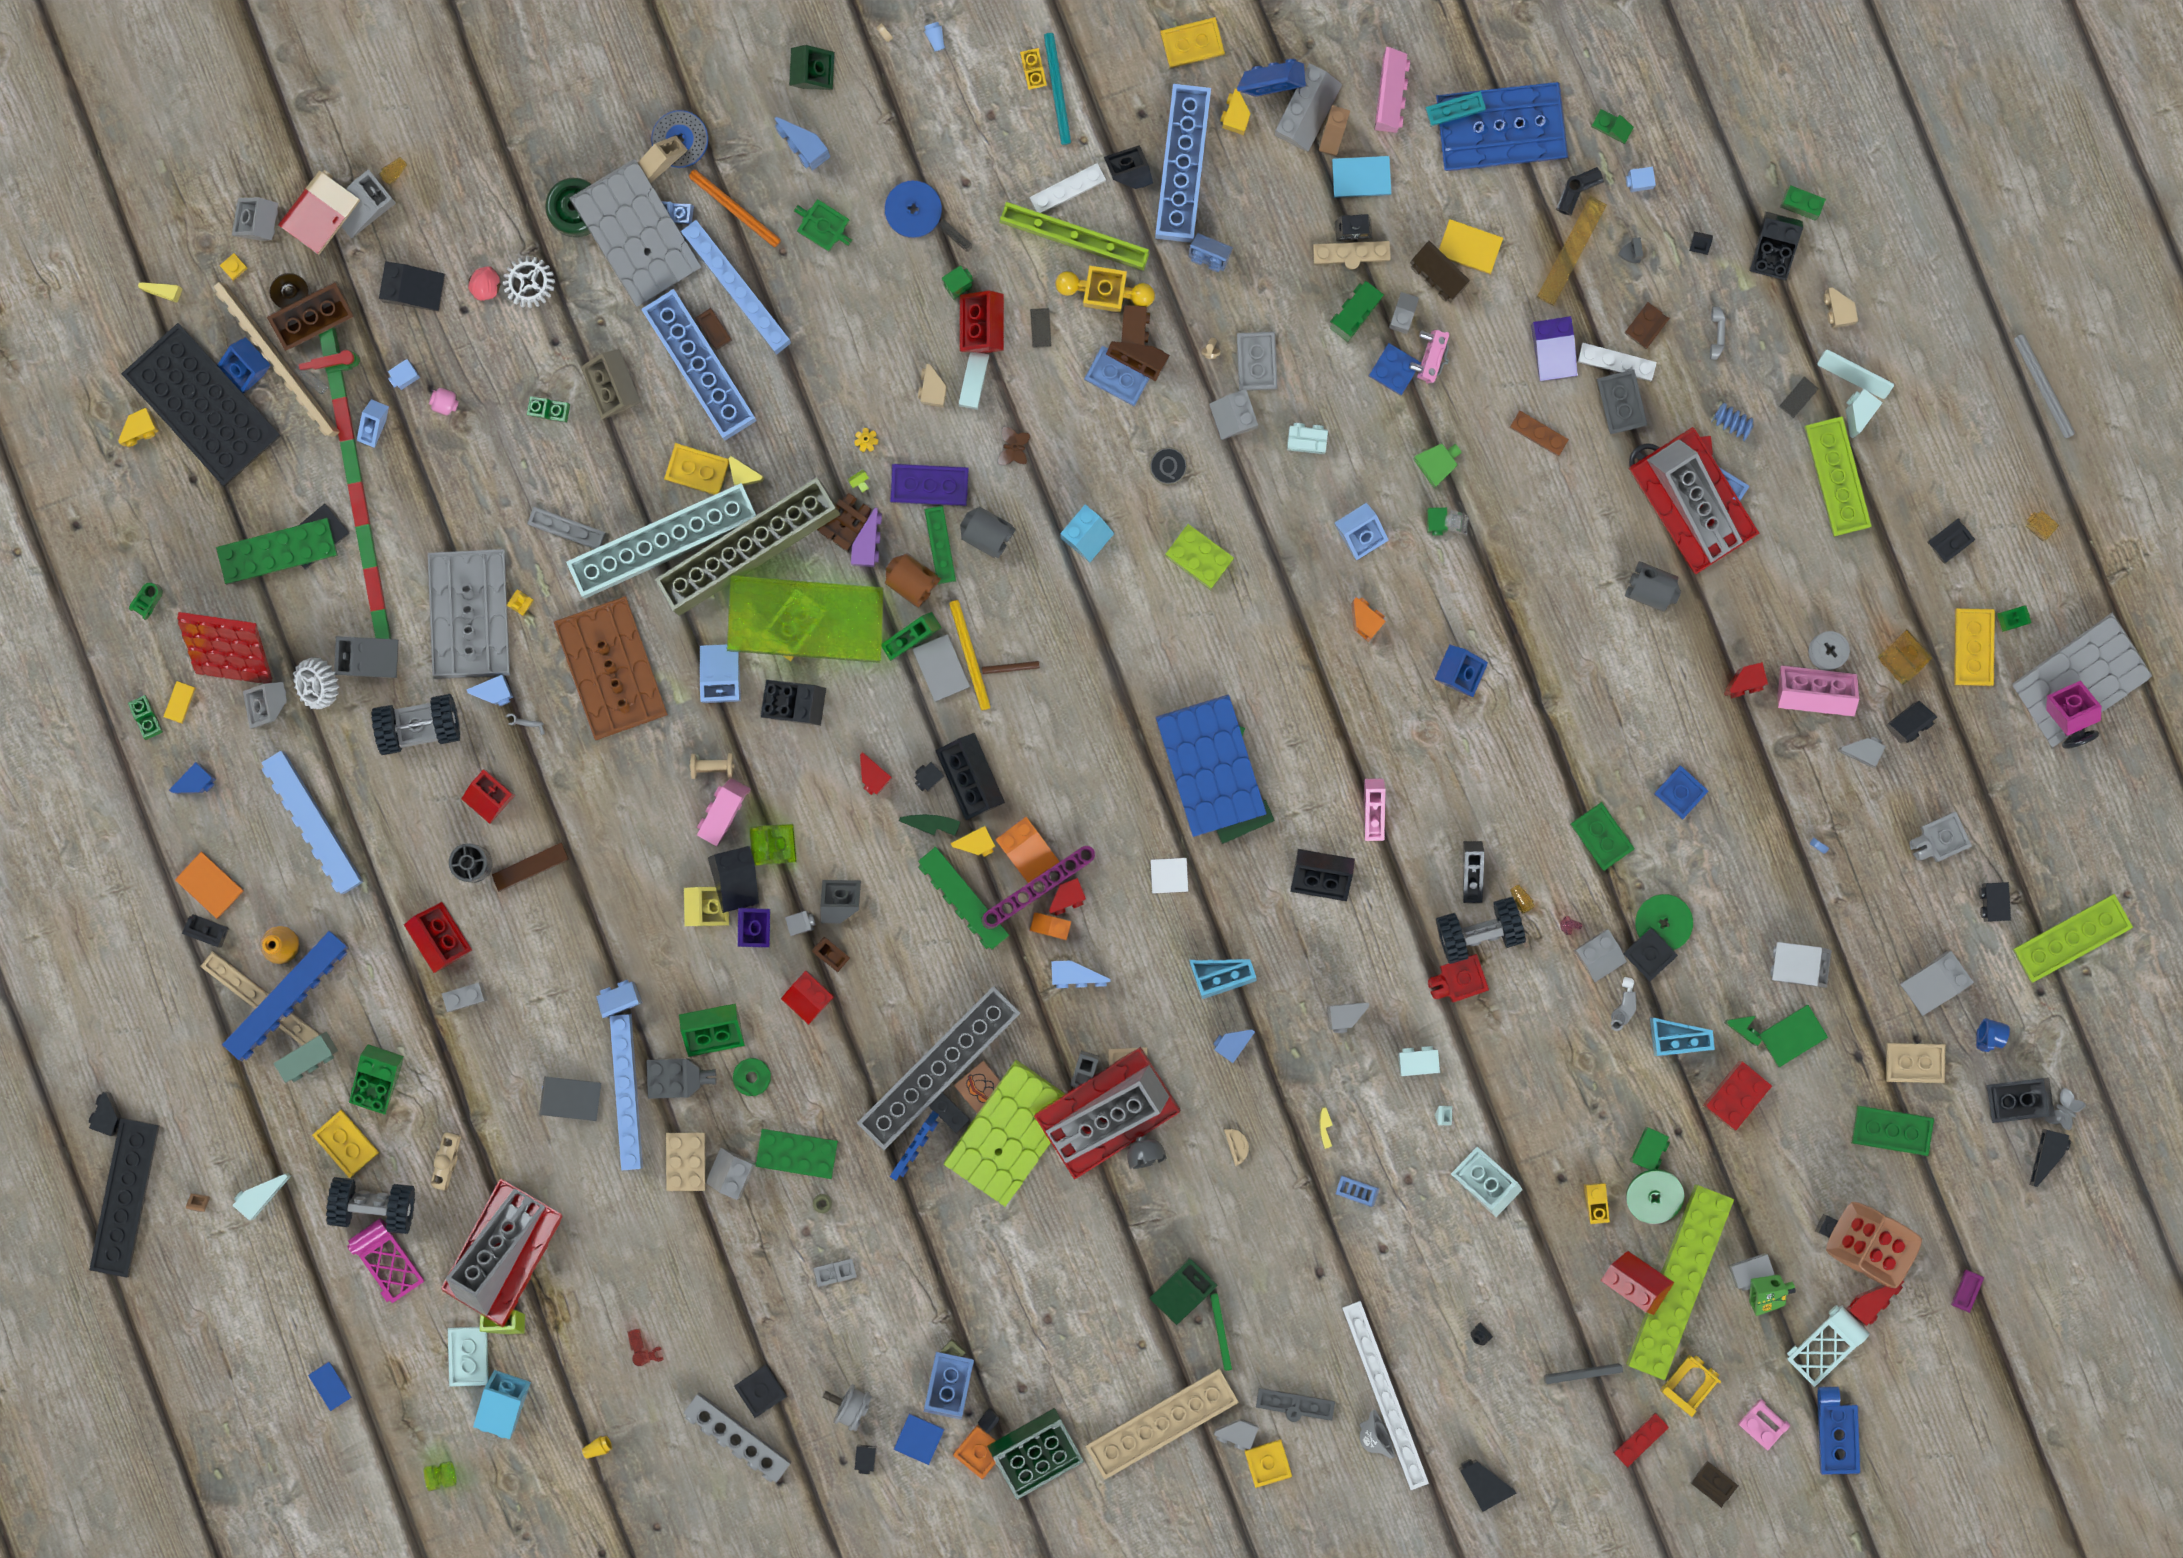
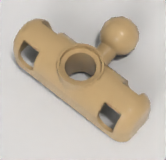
M450 1132L443 1134L440 1148L434 1159V1171L431 1179L432 1187L444 1191L448 1189L452 1172L457 1163V1152L461 1135ZM446 1138L452 1140L451 1146L445 1144ZM436 1176L442 1177V1183L435 1182Z

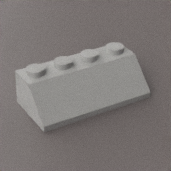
M1310 63L1305 71L1306 86L1296 89L1274 136L1309 152L1342 86L1328 72Z

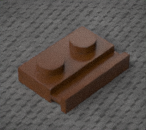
M1647 302L1624 334L1647 349L1670 318Z

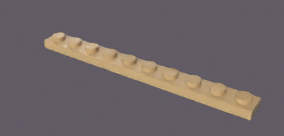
M218 282L214 286L217 291V297L222 302L225 301L229 306L227 309L230 314L238 318L240 321L239 325L244 331H248L253 344L261 348V354L267 361H271L276 374L284 378L285 386L290 391H294L297 395L295 397L296 400L307 408L308 416L313 421L316 420L320 425L318 427L325 436L335 437L339 433L336 426L227 284Z

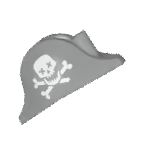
M1373 1410L1370 1412L1369 1420L1360 1423L1362 1429L1360 1432L1361 1445L1368 1452L1381 1453L1390 1459L1394 1458L1395 1453L1387 1429L1377 1411Z

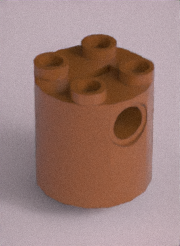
M908 553L893 558L885 569V584L918 608L931 595L930 591L941 580L937 574Z

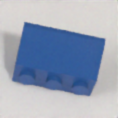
M1287 59L1282 64L1278 62L1269 63L1268 67L1254 66L1252 70L1244 72L1237 91L1257 97L1305 87L1304 64L1297 62L1296 59Z

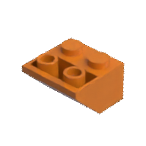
M1356 597L1351 603L1354 631L1369 642L1386 622L1383 619L1385 616L1378 610L1373 611L1368 607L1370 604L1364 598L1358 599Z

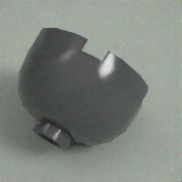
M1147 1136L1137 1138L1136 1143L1130 1146L1127 1153L1130 1169L1148 1167L1153 1165L1152 1163H1155V1160H1158V1163L1167 1159L1161 1143L1155 1139H1147Z

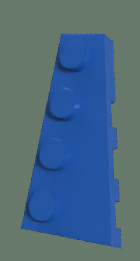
M932 1111L890 1175L895 1181L899 1176L904 1177L909 1169L906 1165L909 1161L913 1162L919 1154L916 1151L919 1145L923 1147L929 1137L926 1134L929 1130L933 1132L939 1122L936 1119L939 1114L935 1111Z

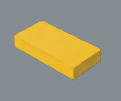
M176 681L163 717L183 724L196 688Z

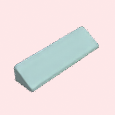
M1828 349L1822 353L1817 363L1818 366L1882 399H1885L1894 387V383Z

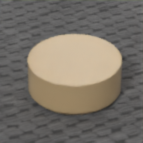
M882 23L877 26L876 29L886 42L893 39Z

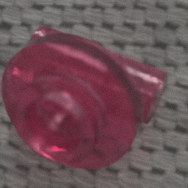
M1564 916L1560 922V928L1565 935H1571L1572 929L1580 930L1582 928V923L1571 920L1569 916Z

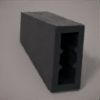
M1476 1459L1464 1461L1461 1464L1462 1467L1459 1468L1482 1512L1517 1494L1513 1487Z

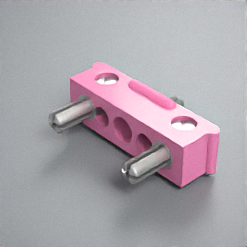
M1434 330L1431 331V334L1421 331L1419 337L1429 341L1421 365L1411 362L1409 368L1418 371L1417 378L1426 381L1427 384L1435 382L1436 376H1439L1442 372L1443 365L1448 364L1449 359L1446 356L1449 349L1447 343L1449 332L1444 333ZM1443 354H1444V360H1445V361L1441 363V360H1442V357H1443Z

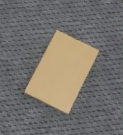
M1886 1043V1082L1945 1083V1044Z

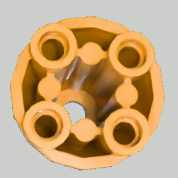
M276 926L265 932L260 946L262 954L267 960L275 964L289 963L295 958L300 944L299 937L293 930L284 926Z

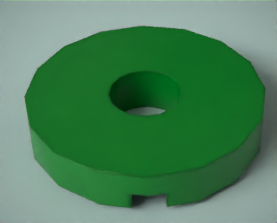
M747 1058L741 1061L733 1072L735 1088L746 1096L762 1094L771 1082L769 1067L757 1058ZM751 1071L757 1074V1080L754 1083H750L747 1080V1074Z

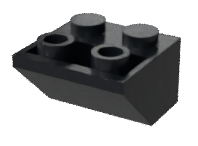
M1916 701L1887 723L1886 727L1899 743H1908L1920 736L1919 731L1932 727L1937 716L1922 702Z

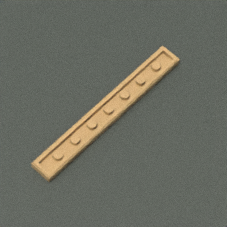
M214 951L210 953L200 966L254 1009L269 995ZM291 1013L287 1018L284 1016L279 1021L281 1023L279 1028L302 1046L321 1035L294 1013Z

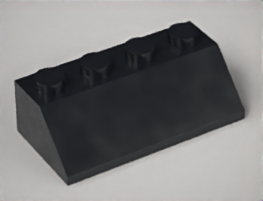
M975 733L958 738L935 750L965 820H969L1005 803Z

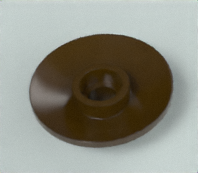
M294 273L279 275L270 286V297L274 304L280 308L308 295L306 281ZM288 286L292 287L290 291H286L285 288Z

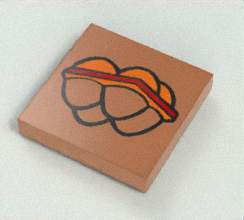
M982 1061L954 1086L978 1114L1000 1080L988 1065Z

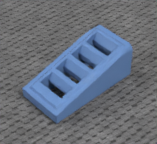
M1341 1176L1335 1194L1374 1207L1380 1188ZM1346 1182H1349L1347 1192L1344 1193L1343 1190ZM1354 1185H1357L1356 1190H1355V1193H1354V1196H1353V1195H1351L1353 1186H1354ZM1361 1187H1363V1188H1364V1191H1363L1362 1197L1359 1198L1358 1196H1359ZM1371 1190L1372 1192L1368 1201L1366 1200L1368 1191Z

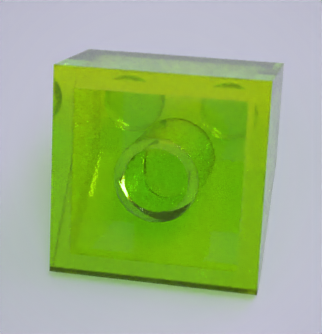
M793 824L765 825L749 828L751 852L755 866L797 862Z

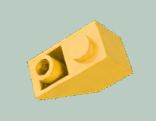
M1235 89L1233 94L1229 93L1226 104H1229L1227 111H1223L1220 122H1223V129L1244 135L1251 113L1241 93Z
M144 408L128 415L118 440L122 446L132 447L140 439L144 438L146 440L155 436L159 429L151 411Z
M1584 1184L1585 1202L1590 1224L1610 1222L1606 1184Z

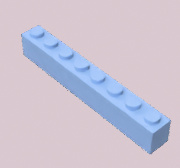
M697 220L683 229L681 233L775 354L777 355L790 345V339Z
M279 751L261 762L263 773L267 778L270 777L274 783L272 788L276 794L280 793L284 799L281 801L283 806L293 814V817H291L292 821L297 827H301L303 839L307 844L310 842L313 847L311 850L312 854L317 860H321L323 872L326 876L330 875L333 880L331 885L334 890L345 894L363 883L364 881L286 753Z
M632 1014L610 1016L621 1170L642 1169L643 1159Z

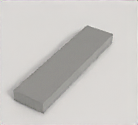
M533 507L527 523L529 526L593 549L602 546L606 535L603 531L537 507Z

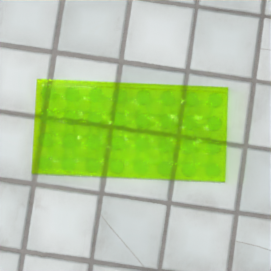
M731 575L727 651L880 663L884 588Z

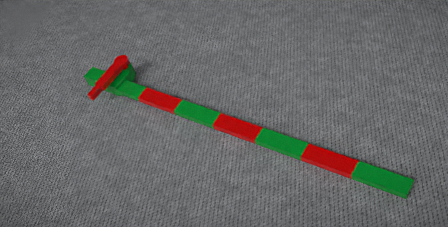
M332 327L319 334L323 357L312 359L311 362L299 364V369L308 370L313 368L317 370L325 368L328 375L375 638L391 639L343 371L353 370L352 368L359 364L360 357L357 353L348 350L340 353L336 328Z

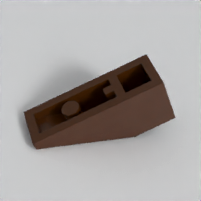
M1111 341L1106 352L1107 356L1154 381H1157L1170 356L1154 346Z

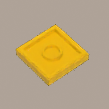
M1281 1439L1244 1451L1255 1488L1292 1477Z

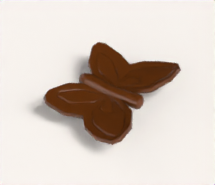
M1003 427L1002 437L1008 444L1003 445V448L1007 450L1002 451L998 464L1008 465L1013 461L1023 465L1026 464L1027 459L1023 452L1025 450L1023 445L1028 442L1030 434H1017L1010 427Z

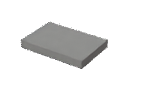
M1275 332L1237 333L1239 391L1244 389L1247 391L1277 390Z
M948 634L913 649L935 702L970 688Z

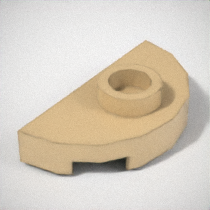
M1224 1129L1234 1164L1237 1166L1247 1157L1249 1151L1248 1141L1238 1130Z

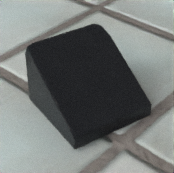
M987 1409L978 1421V1425L988 1434L998 1423L1000 1416L991 1409Z

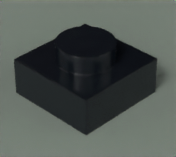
M1694 231L1689 251L1708 255L1713 235Z

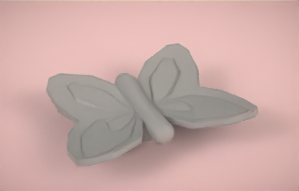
M2063 1088L2060 1093L2062 1105L2057 1104L2056 1106L2060 1110H2054L2055 1116L2045 1117V1121L2050 1124L2061 1123L2065 1129L2071 1130L2073 1125L2072 1117H2076L2075 1113L2085 1108L2086 1104L2080 1100H2075L2072 1092L2067 1088Z

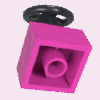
M2081 681L2047 695L2046 711L2067 736L2071 735V738L2062 743L2063 748L2078 747L2093 741L2099 736L2097 730L2085 732V728L2101 721L2102 706Z

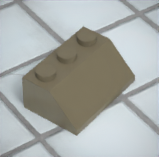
M619 349L603 352L581 366L602 420L626 411L641 402Z

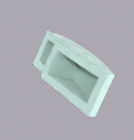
M970 352L959 400L960 407L978 410L989 359L988 354Z

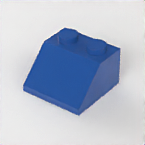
M246 337L231 344L217 364L243 394L258 382L271 366Z
M1449 644L1435 680L1456 691L1474 697L1488 662L1466 649Z

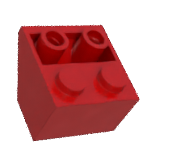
M1763 662L1738 669L1726 688L1724 695H1730L1732 699L1745 695V691H1749V694L1764 690L1763 687L1768 685Z
M483 769L471 782L461 799L485 821L491 824L515 797V794L491 773Z

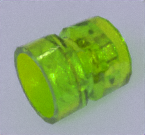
M452 1461L440 1463L439 1467L435 1464L424 1467V1480L429 1492L439 1490L441 1486L445 1488L456 1486V1473Z

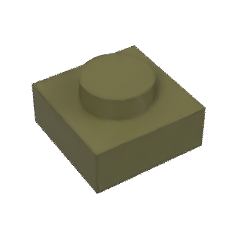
M951 1338L939 1353L963 1357L966 1350Z

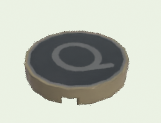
M1172 447L1161 448L1151 457L1149 464L1150 473L1162 485H1175L1186 475L1187 460L1178 449Z

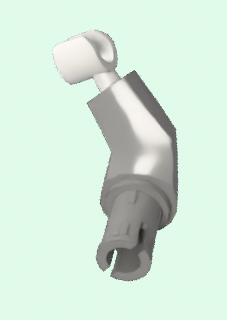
M1624 977L1622 987L1628 988V990L1623 992L1622 1004L1611 1015V1028L1615 1031H1620L1629 1022L1637 1009L1636 992H1632L1634 986L1632 978Z

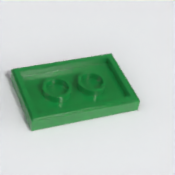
M1602 802L1570 824L1602 871L1635 849Z
M1805 1005L1759 1035L1779 1068L1828 1038L1809 1005Z

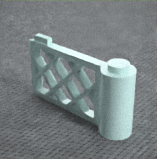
M1837 1305L1829 1311V1318L1798 1348L1794 1346L1787 1353L1789 1355L1787 1360L1814 1387L1870 1335L1843 1305L1839 1307ZM1828 1325L1834 1329V1338H1823V1330ZM1812 1340L1820 1341V1351H1809V1343ZM1823 1341H1834V1351H1823ZM1837 1341H1845L1849 1347L1844 1352L1837 1351ZM1798 1354H1806V1365L1797 1364L1793 1359ZM1809 1354H1820V1365H1809ZM1823 1354H1834V1362L1831 1365H1823ZM1809 1368H1820V1375L1815 1380L1809 1376Z

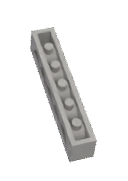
M700 1393L695 1396L684 1411L687 1421L700 1425L702 1427L700 1430L708 1436L712 1434L717 1438L716 1442L724 1448L728 1446L733 1450L731 1453L737 1458L741 1459L743 1457L748 1461L747 1465L755 1471L759 1469L764 1473L762 1476L769 1482L775 1481L777 1483L792 1462ZM701 1412H709L710 1420H702L700 1417ZM719 1422L724 1423L726 1431L718 1432L716 1424ZM732 1435H740L741 1443H733L731 1440ZM747 1447H756L757 1454L753 1456L749 1455L747 1453ZM769 1457L773 1462L772 1466H764L762 1463L763 1458Z

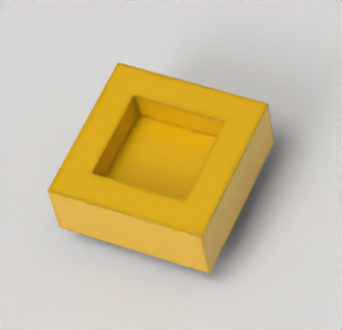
M235 253L219 265L233 281L248 269Z

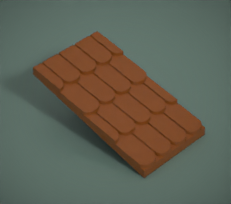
M626 596L554 621L595 741L668 715Z

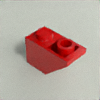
M1078 878L1059 885L1049 909L1050 914L1055 913V916L1066 912L1065 908L1072 906L1074 909L1084 905L1083 901L1086 898Z

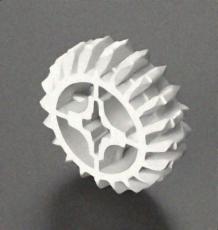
M526 256V262L519 258L520 264L517 265L513 261L512 265L514 268L507 267L510 275L504 274V278L509 280L503 281V285L509 287L505 288L504 291L505 293H510L508 295L510 300L515 298L513 301L515 305L520 302V306L524 308L527 302L528 308H532V303L534 302L536 307H539V300L546 303L543 297L545 295L548 298L551 297L548 290L554 291V287L549 285L555 283L554 279H549L554 274L553 272H548L550 267L548 265L544 266L545 262L543 260L537 264L538 259L536 257L532 259V262L529 256ZM534 268L528 274L519 273L523 269ZM539 272H542L544 277L543 287L537 284ZM515 278L521 281L519 293L514 288ZM526 280H529V281L531 280V281L533 282V284H532V285H530V284L527 285V284L525 283V281H526ZM531 290L539 292L534 296L524 297Z
M309 658L300 662L295 667L296 671L293 673L295 676L293 679L295 686L293 688L297 689L296 695H300V701H304L305 706H310L311 709H323L333 704L336 696L339 694L337 691L339 685L336 682L338 679L335 678L336 672L331 670L332 665H327V661H322L321 658Z

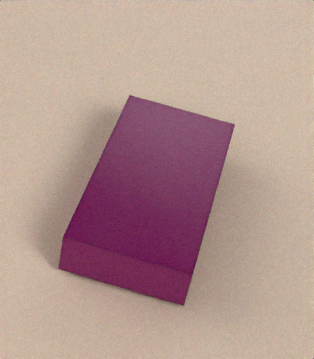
M1965 1269L1951 1305L1970 1313L1984 1277Z

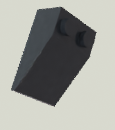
M385 261L379 299L383 303L439 312L445 274Z
M750 846L708 857L722 913L759 904L755 863Z
M2049 1077L1987 1085L1992 1123L2055 1116Z

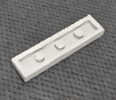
M1098 163L1029 198L1036 212L1044 213L1105 182L1106 179Z
M1582 343L1577 361L1616 373L1634 369L1636 378L1650 382L1652 381L1657 363Z

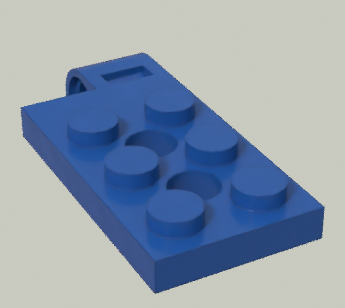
M1818 1387L1820 1474H1859L1858 1405H1840L1839 1387ZM1838 1429L1844 1432L1841 1440L1834 1438V1432ZM1837 1449L1844 1450L1845 1455L1842 1459L1835 1458L1834 1454Z

